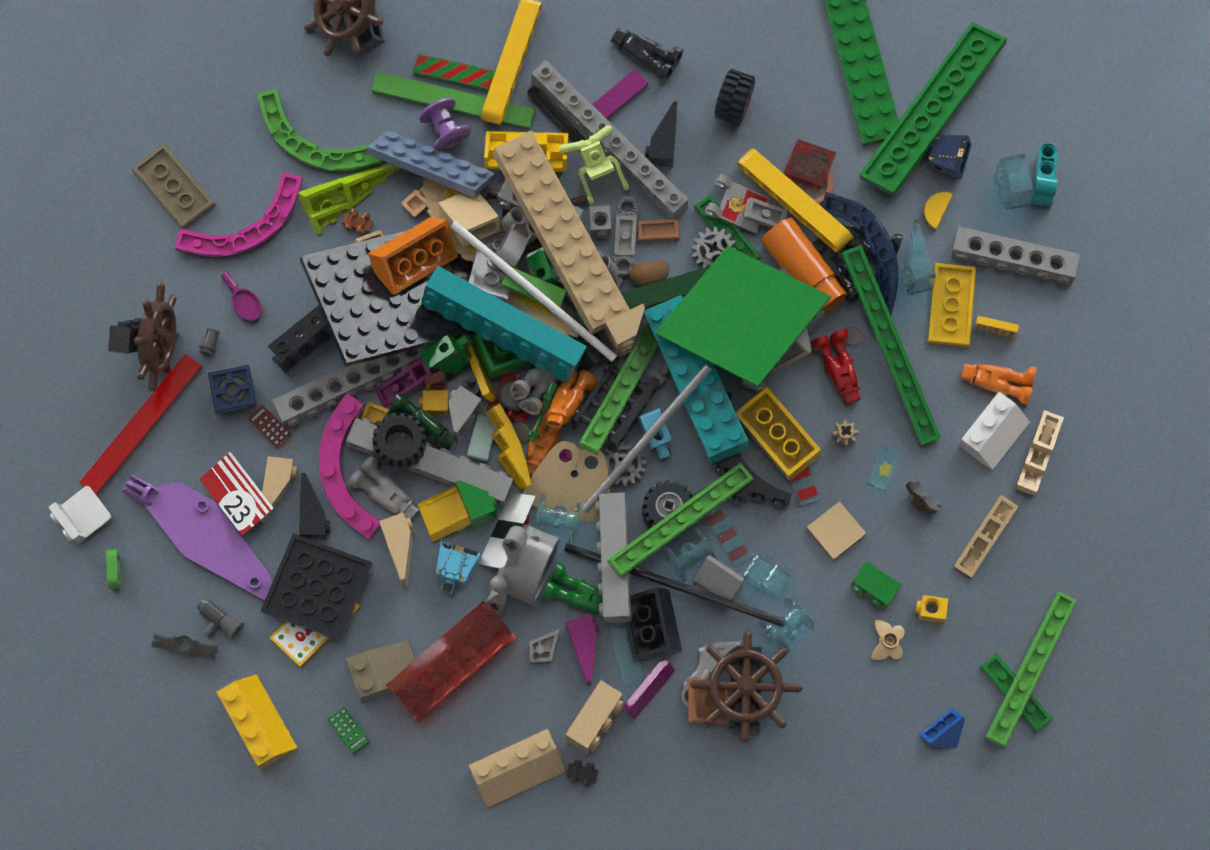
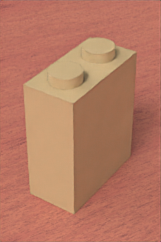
M460 193L438 203L440 218L447 220L450 231L463 247L470 245V243L450 227L454 221H457L478 240L500 232L499 216L480 193L475 197Z

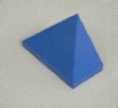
M951 708L919 735L932 747L957 748L965 719Z

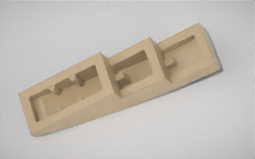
M1044 410L1015 489L1036 496L1064 417Z
M1000 495L954 567L972 578L1019 506Z

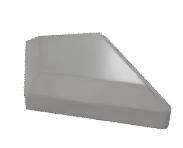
M559 630L529 641L530 663L552 662Z

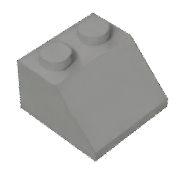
M461 385L457 390L454 389L448 397L454 436L456 437L455 442L458 444L476 421L478 414L480 415L483 411L481 399Z
M708 555L696 575L693 585L696 586L695 588L734 601L743 588L744 578Z

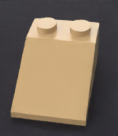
M400 513L381 520L379 523L402 587L405 589L408 586L413 540L411 535L415 533L410 517L405 518L404 513Z

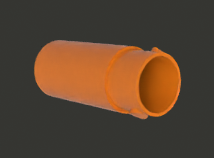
M793 218L781 221L761 239L762 244L780 268L784 267L793 278L831 296L822 308L825 314L845 299L847 293L836 280L835 273Z

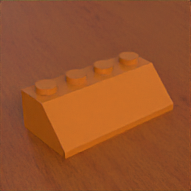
M433 216L368 253L374 273L394 295L434 272L437 266L442 267L458 258L447 220Z

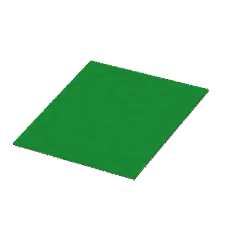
M727 246L657 329L655 334L759 387L831 296Z

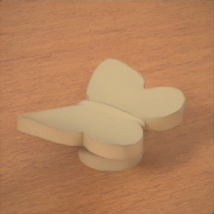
M876 620L875 629L880 637V643L873 650L871 660L881 661L887 659L888 656L893 660H899L903 655L899 641L904 637V628L902 626H894L892 628L889 623Z

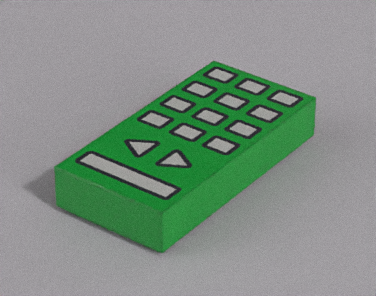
M345 706L327 719L352 754L370 742Z

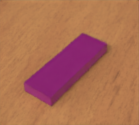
M634 69L592 105L608 120L648 86V82Z
M662 658L623 705L625 711L634 720L674 673L675 669L668 660Z

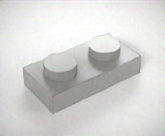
M750 197L747 199L743 218L773 228L786 219L788 210Z

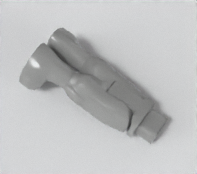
M535 367L533 370H529L524 380H516L511 385L510 392L515 400H521L519 407L531 415H537L543 407L540 398L546 395L550 382L556 383L558 379L550 372L542 371ZM534 385V389L530 393V388Z
M373 454L362 464L361 470L373 478L379 486L372 484L360 470H357L347 481V485L351 488L363 489L368 493L372 501L379 503L396 515L404 513L405 518L410 517L411 520L419 511L413 505L414 501L409 499L407 494L394 482V479L384 475L379 470L378 459Z

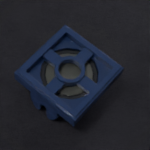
M249 364L208 373L216 414L257 406L255 386Z

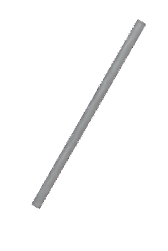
M705 364L581 507L585 513L592 509L596 501H599V494L606 493L712 371L709 366Z

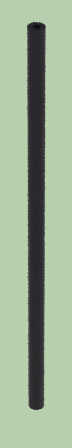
M566 543L564 551L595 562H601V555H598V553ZM638 567L629 572V574L780 627H784L786 622L784 618Z

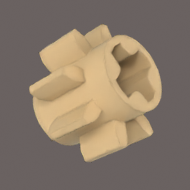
M844 419L843 424H835V428L838 431H834L832 436H837L836 444L841 442L847 447L850 441L852 443L856 442L854 436L859 434V430H854V422L849 424ZM842 431H849V435L846 434L845 436H843Z

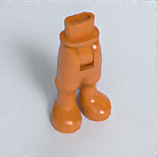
M974 363V366L964 364L961 380L970 381V385H976L995 393L1001 392L1005 396L1016 397L1022 404L1028 405L1037 368L1029 367L1024 373H1019L1007 367L984 364L977 366L976 363ZM1008 382L1018 383L1024 387L1012 386Z
M576 370L569 383L560 381L561 385L557 388L550 410L547 413L548 419L546 424L548 426L561 428L563 424L568 422L582 401L583 392L592 393L597 386L598 381L593 374L581 370L578 376Z
M550 406L546 409L537 431L541 434L540 438L535 437L533 443L529 441L526 462L529 475H533L549 451L559 443L562 427H551L546 432L547 413L550 410Z

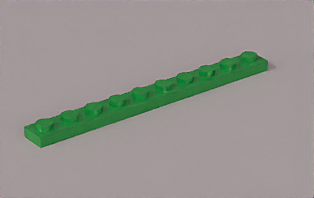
M862 245L842 252L841 255L920 446L940 439L941 436Z

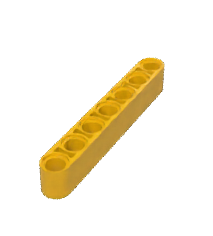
M520 0L482 109L481 120L498 125L502 124L540 15L542 2Z
M751 148L737 161L739 168L833 251L838 253L853 239L849 230L757 150Z

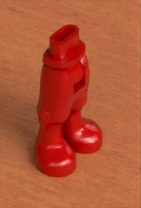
M841 329L832 333L829 339L827 335L812 340L810 344L814 350L822 355L824 369L828 372L834 386L838 390L839 397H843L847 405L859 401L861 397L858 392L860 387L858 386L853 359L847 353L845 347L849 333L847 329ZM830 342L837 354V360L833 357V354L831 352Z

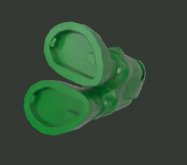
M560 562L556 565L551 580L542 596L545 600L560 599L572 608L576 607L599 615V603H603V596H599L598 588L588 584L585 580L574 579L566 573L565 565ZM555 583L569 587L573 590V592H568L560 588Z

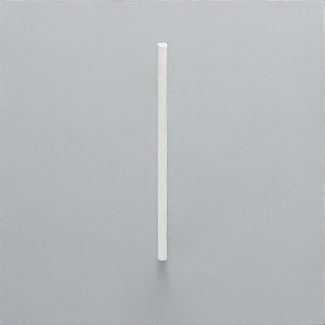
M457 221L453 222L450 227L611 362L617 357L613 351Z

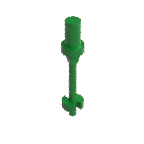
M550 382L546 395L542 396L543 408L534 430L528 431V435L531 436L529 441L532 443L535 437L540 438L541 434L537 431L546 409L553 401L558 387L556 383Z

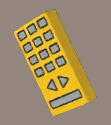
M978 316L974 329L1015 338L1019 325Z

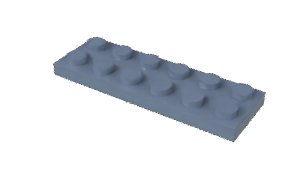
M393 131L385 132L367 147L368 155L472 197L478 195L494 181L495 173L488 171L486 168L475 166L466 160H460L449 153L440 152L431 146L423 145L414 139L403 137Z

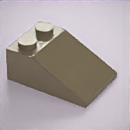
M408 641L364 651L346 658L362 703L422 681Z

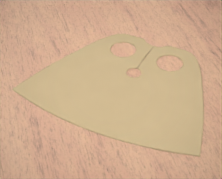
M561 441L549 451L530 478L531 485L526 487L522 494L535 496L532 505L548 513L573 520L600 522V514L596 513V504L588 513H585L581 507L609 476L605 456L601 451L598 455H595L585 449H579L574 443ZM568 449L572 452V459L569 462H562L560 460L559 453L561 450ZM588 456L597 458L598 465L596 468L588 469L585 466L584 462ZM573 470H576L578 472V476L576 478H573L571 476V472ZM610 488L606 491L605 494H610Z

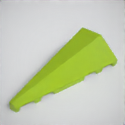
M386 163L298 192L302 209L315 234H321L322 229L330 223L336 222V218L343 212L352 209L373 192L372 189L379 183H384L390 174L395 170L399 171L401 168Z

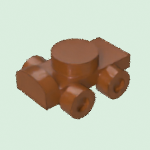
M351 209L350 213H345L342 220L345 229L352 231L354 228L359 234H364V231L370 233L373 225V220L369 219L370 214L363 212L362 216H358L359 211L356 209Z

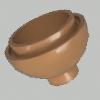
M664 260L633 265L632 270H629L628 273L631 280L642 287L667 279L670 266L665 264Z

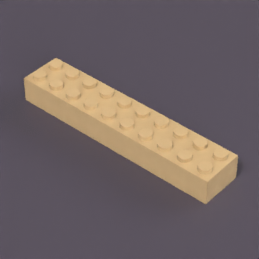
M532 130L495 147L493 157L585 326L592 335L603 330L606 322L630 309Z

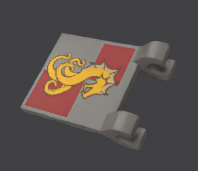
M720 174L714 186L726 189L720 207L710 202L705 209L704 215L719 218L756 235L760 224L743 218L747 199L751 197L768 203L769 197L737 184L726 175Z

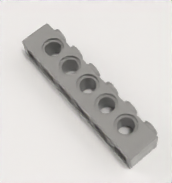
M958 226L951 256L960 261L972 260L976 261L978 265L987 266L989 264L996 266L1000 270H1015L1021 275L1032 274L1043 280L1054 279L1060 284L1073 283L1080 254L960 226ZM975 244L980 250L974 251L970 248V245ZM996 249L1000 254L997 256L992 255L990 250ZM1017 254L1020 259L1013 260L1010 255ZM1030 259H1038L1040 264L1034 265ZM1057 263L1061 269H1053L1051 264Z

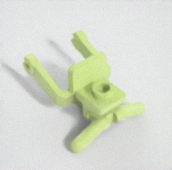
M610 125L605 126L596 134L590 136L588 140L564 144L559 147L561 153L581 150L585 166L579 168L578 176L590 206L594 205L595 202L585 180V173L588 174L591 180H594L616 169L623 189L625 191L630 189L618 160L612 155L605 157L602 145L599 142L612 132Z

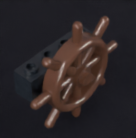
M314 0L315 19L304 26L306 32H310L318 27L328 37L324 49V55L327 57L331 56L336 40L341 42L350 41L355 54H360L361 51L369 52L386 42L381 28L383 20L378 17L375 0ZM328 4L332 5V9L327 12ZM336 16L332 27L329 20ZM344 20L347 30L340 32Z
M164 283L157 284L156 301H143L144 313L141 318L118 321L117 325L110 326L108 351L125 354L138 352L140 368L136 376L138 380H143L146 373L150 372L148 386L150 391L157 389L158 373H169L171 371L169 363L174 352L176 337L179 335L176 316L173 310L177 298L175 295H170L167 302H164Z
M749 631L743 634V646H736L735 651L726 656H723L713 645H708L706 651L717 661L710 681L693 680L690 683V687L693 689H709L711 700L716 707L705 718V725H712L723 715L730 720L729 729H733V735H741L743 742L749 741V735L759 736L760 721L767 717H770L780 728H785L787 725L786 721L775 711L780 703L783 692L799 693L803 689L800 684L783 683L781 672L776 665L788 654V649L782 647L769 658L762 653V647H752V634ZM724 670L730 675V681H719ZM769 672L773 683H761V678ZM719 690H734V692L723 701ZM761 691L774 692L769 703L761 696Z

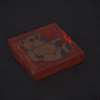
M797 139L784 175L790 179L822 190L836 152Z

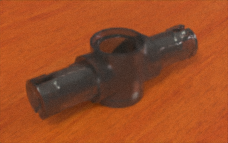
M157 634L153 636V648L170 650V653L178 654L182 658H196V656L212 660L216 659L215 653L218 651V646L200 644L199 641L192 640L186 635L173 636V638ZM182 643H190L187 651L179 650Z

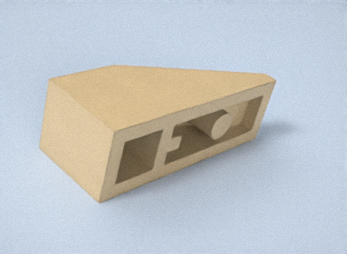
M268 456L262 494L272 505L273 509L260 520L261 523L266 522L291 487L292 480L296 479L298 467L295 466L293 459Z

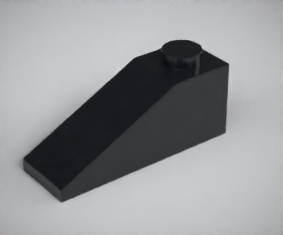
M677 102L672 103L650 138V146H646L645 157L649 158V161L655 166L673 167Z
M301 473L299 535L308 539H327V533L331 531V521L327 520L326 514L306 473Z

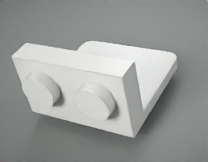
M89 486L82 488L62 505L54 502L49 506V509L52 511L50 514L51 518L56 524L60 523L63 526L64 530L62 532L69 541L74 540L79 544L111 520L112 517Z

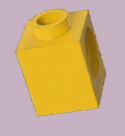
M423 390V397H419V407L431 416H449L448 390Z
M923 595L921 601L916 603L915 613L919 614L918 620L944 624L947 615L948 598ZM934 605L937 612L929 613L926 610V606Z

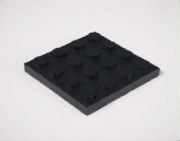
M293 533L260 611L266 615L341 642L372 567V562Z

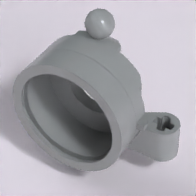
M527 524L522 527L513 526L510 528L502 543L508 559L506 566L499 568L497 576L492 578L490 582L492 591L484 604V608L489 614H501L510 596L531 605L535 604L553 565L560 538Z

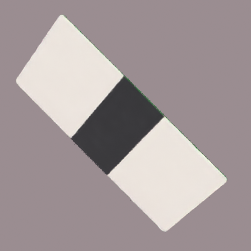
M518 493L509 494L479 561V565L496 568L505 566L508 559L502 543L511 527L523 526L535 496Z

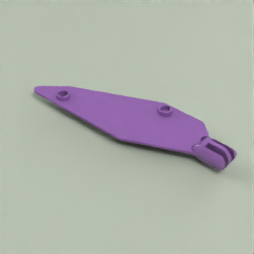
M131 475L130 479L132 481L128 480L125 484L129 489L124 487L121 492L144 504L184 557L265 601L273 582L271 576L216 502L180 482L153 486L135 475ZM256 580L258 581V585L253 586L251 585V582Z

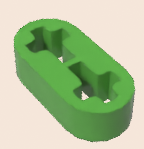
M118 549L107 550L108 589H120Z

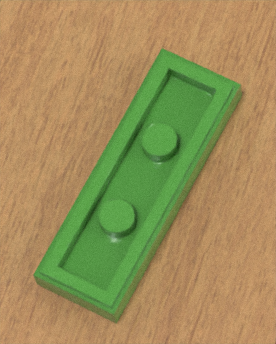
M513 268L557 306H561L566 290ZM505 273L500 285L501 287L542 304Z

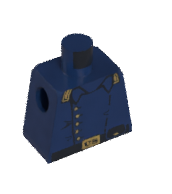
M938 135L924 157L929 158L928 162L931 169L962 179L972 143L967 135Z

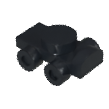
M574 760V764L569 763L566 776L570 777V782L578 783V780L583 781L582 784L586 786H591V782L596 783L599 770L595 769V764L587 763L586 767H583V762L580 760Z

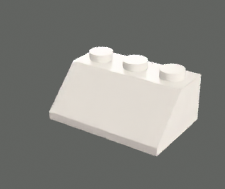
M998 392L963 436L959 446L993 471L1029 425L1030 421L1013 401L1001 392Z

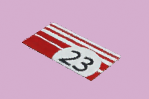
M231 452L200 478V481L241 535H244L273 509L272 505Z

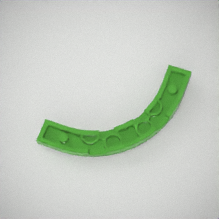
M277 89L257 94L270 134L284 151L298 161L317 169L338 172L354 171L382 164L380 159L367 154V147L370 144L351 149L327 150L318 147V145L307 141L303 137L301 138L291 127L284 115Z

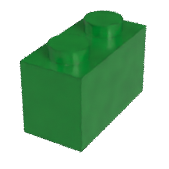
M866 561L853 579L851 586L858 595L862 597L865 595L871 599L870 602L879 609L883 607L886 610L901 589L902 584Z

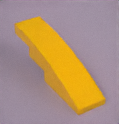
M499 403L486 412V415L496 428V431L491 436L502 451L496 457L506 472L511 475L510 478H513V482L518 490L521 491L531 485L527 462L516 432Z

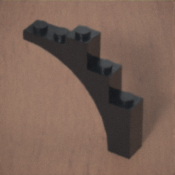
M726 392L731 401L732 393ZM740 453L712 464V469L716 473L724 475L741 462L754 478L751 483L730 497L729 502L734 504H741L742 502L746 504L747 497L751 496V499L757 502H764L765 500L772 502V505L776 507H789L792 494L778 489L761 479L750 469Z

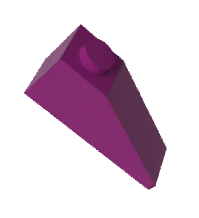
M421 358L376 388L375 391L383 407L386 408L391 405L399 392L408 397L427 388L442 378L443 375L428 370L423 358Z
M590 614L566 622V628L587 686L592 683L597 631H600L596 618L592 619Z

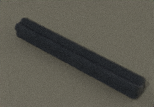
M532 86L527 91V95L563 133H568V138L573 143L587 140L536 86Z

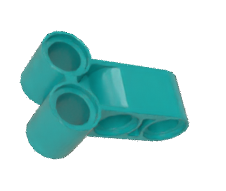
M1052 143L1042 144L1038 152L1035 180L1031 194V204L1052 207L1053 198L1056 194L1058 150Z

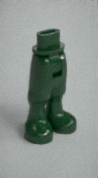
M399 392L389 407L390 410L385 416L390 418L393 413H396V416H400V413H405L406 417L409 415L413 416L414 420H418L421 427L424 428L426 442L437 445L438 448L443 446L449 450L456 439L455 436L449 433L450 430L447 427L445 428L425 410L412 404L404 394Z

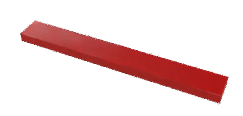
M185 353L80 480L79 484L83 487L89 486L98 495L202 369V365Z

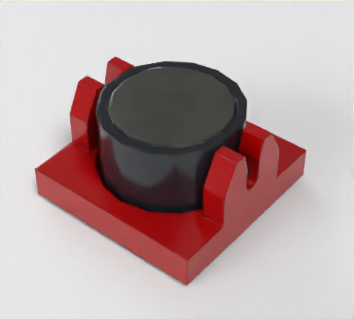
M510 374L503 375L495 390L497 400L489 402L486 410L489 411L500 403L510 422L527 423L531 414L519 407L521 400H515L510 392L511 385L516 380L523 379L518 374L514 376ZM534 386L530 388V393L533 391Z

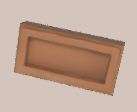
M678 219L637 221L638 243L679 240Z

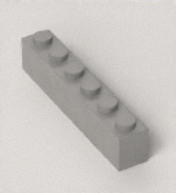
M625 493L599 494V501H596V513L600 514V522H597L596 526L597 534H601V542H597L598 555H601V562H598V574L602 575V583L598 584L599 596H603V603H599L600 616H603L605 623L631 621L629 572L620 578L607 562L609 558L628 545L627 498Z

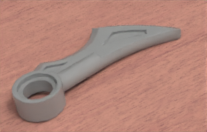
M726 641L709 645H713L723 656H726L735 650L736 646H740V642ZM708 645L698 649L699 665L693 674L684 678L682 703L686 708H688V701L686 699L688 695V680H709L717 664V661L706 651Z

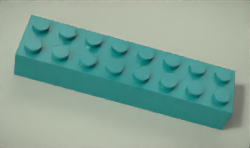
M439 266L436 267L425 286L421 303L427 309L435 310L441 313L447 320H454L461 324L464 329L478 333L484 340H491L498 344L501 349L515 353L521 360L529 361L535 364L538 369L550 372L558 380L570 382L587 347L584 344Z
M682 295L645 310L644 316L679 394L705 364L712 369L683 403L712 465L749 449L750 446L714 364L655 334L657 329L683 300Z

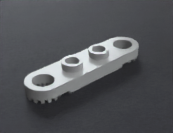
M630 197L621 198L617 204L614 264L618 267L620 262H627L630 266L627 271L619 270L620 277L629 276L628 271L632 270L635 259L638 206L636 200ZM625 203H630L633 209L627 213L621 207Z

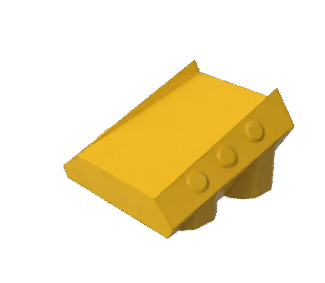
M456 486L417 504L432 542L444 539L455 531H464L467 525L471 524Z

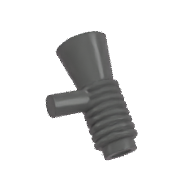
M203 599L197 607L200 614L211 621L204 631V634L208 637H211L219 626L230 640H233L244 627L243 622L229 616L227 612L211 600Z

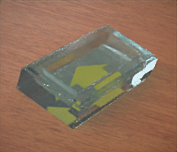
M882 445L867 484L887 491L902 452Z

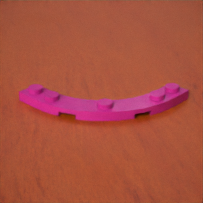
M282 172L277 192L271 205L264 213V216L256 223L254 222L232 235H206L180 229L175 250L204 257H228L260 246L275 235L289 218L296 204L303 178Z
M346 393L328 420L323 432L319 449L320 477L324 491L336 512L350 526L371 540L380 527V520L359 505L343 480L340 460L341 448H343L350 427L365 407L363 403L349 393Z

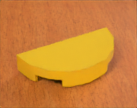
M939 192L932 195L926 202L923 213L928 226L936 231L953 193Z

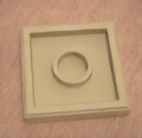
M840 501L806 528L833 561L866 535V532Z

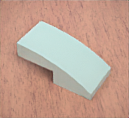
M478 414L467 457L488 461L493 445L491 434L496 431V428L487 416Z

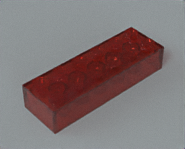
M482 601L388 682L386 687L406 712L419 723L516 638L495 610Z

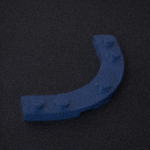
M825 192L822 208L830 215L851 223L866 236L871 251L877 260L876 282L891 315L897 295L899 275L897 256L890 235L875 214L864 205L850 198Z

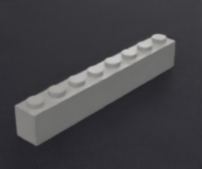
M356 418L346 440L347 446L376 456L372 437L377 426L373 425V422L369 419L361 418L360 420ZM393 433L387 439L388 447L394 451H404L412 444V438L405 433L400 435ZM426 442V450H424V456L419 459V463L416 465L412 464V468L408 469L452 487L456 486V481L459 480L488 491L489 496H494L497 504L504 506L513 484V478H510L511 475L504 471L497 473L490 470L491 467L486 464L479 463L477 465L471 463V459L465 456H459L458 458L451 455L452 452L447 449L440 448L438 450L432 448V445Z

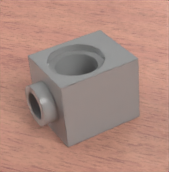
M610 205L589 206L591 237L595 236V238L603 239L611 236ZM598 220H603L606 222V224L603 226H597L595 222Z

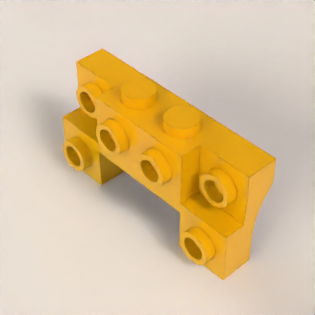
M486 131L484 168L492 171L500 170L493 157L494 148L527 132ZM533 132L554 172L567 171L568 152L561 153L559 147L568 144V133Z

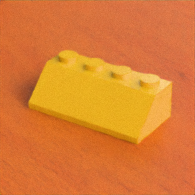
M257 674L234 681L217 691L220 700L260 770L298 749Z

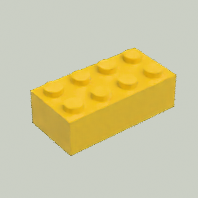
M768 387L736 411L742 427L789 482L822 456L818 445Z

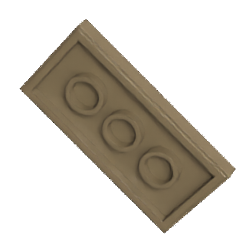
M165 144L132 167L133 172L182 229L188 227L215 206L213 200Z

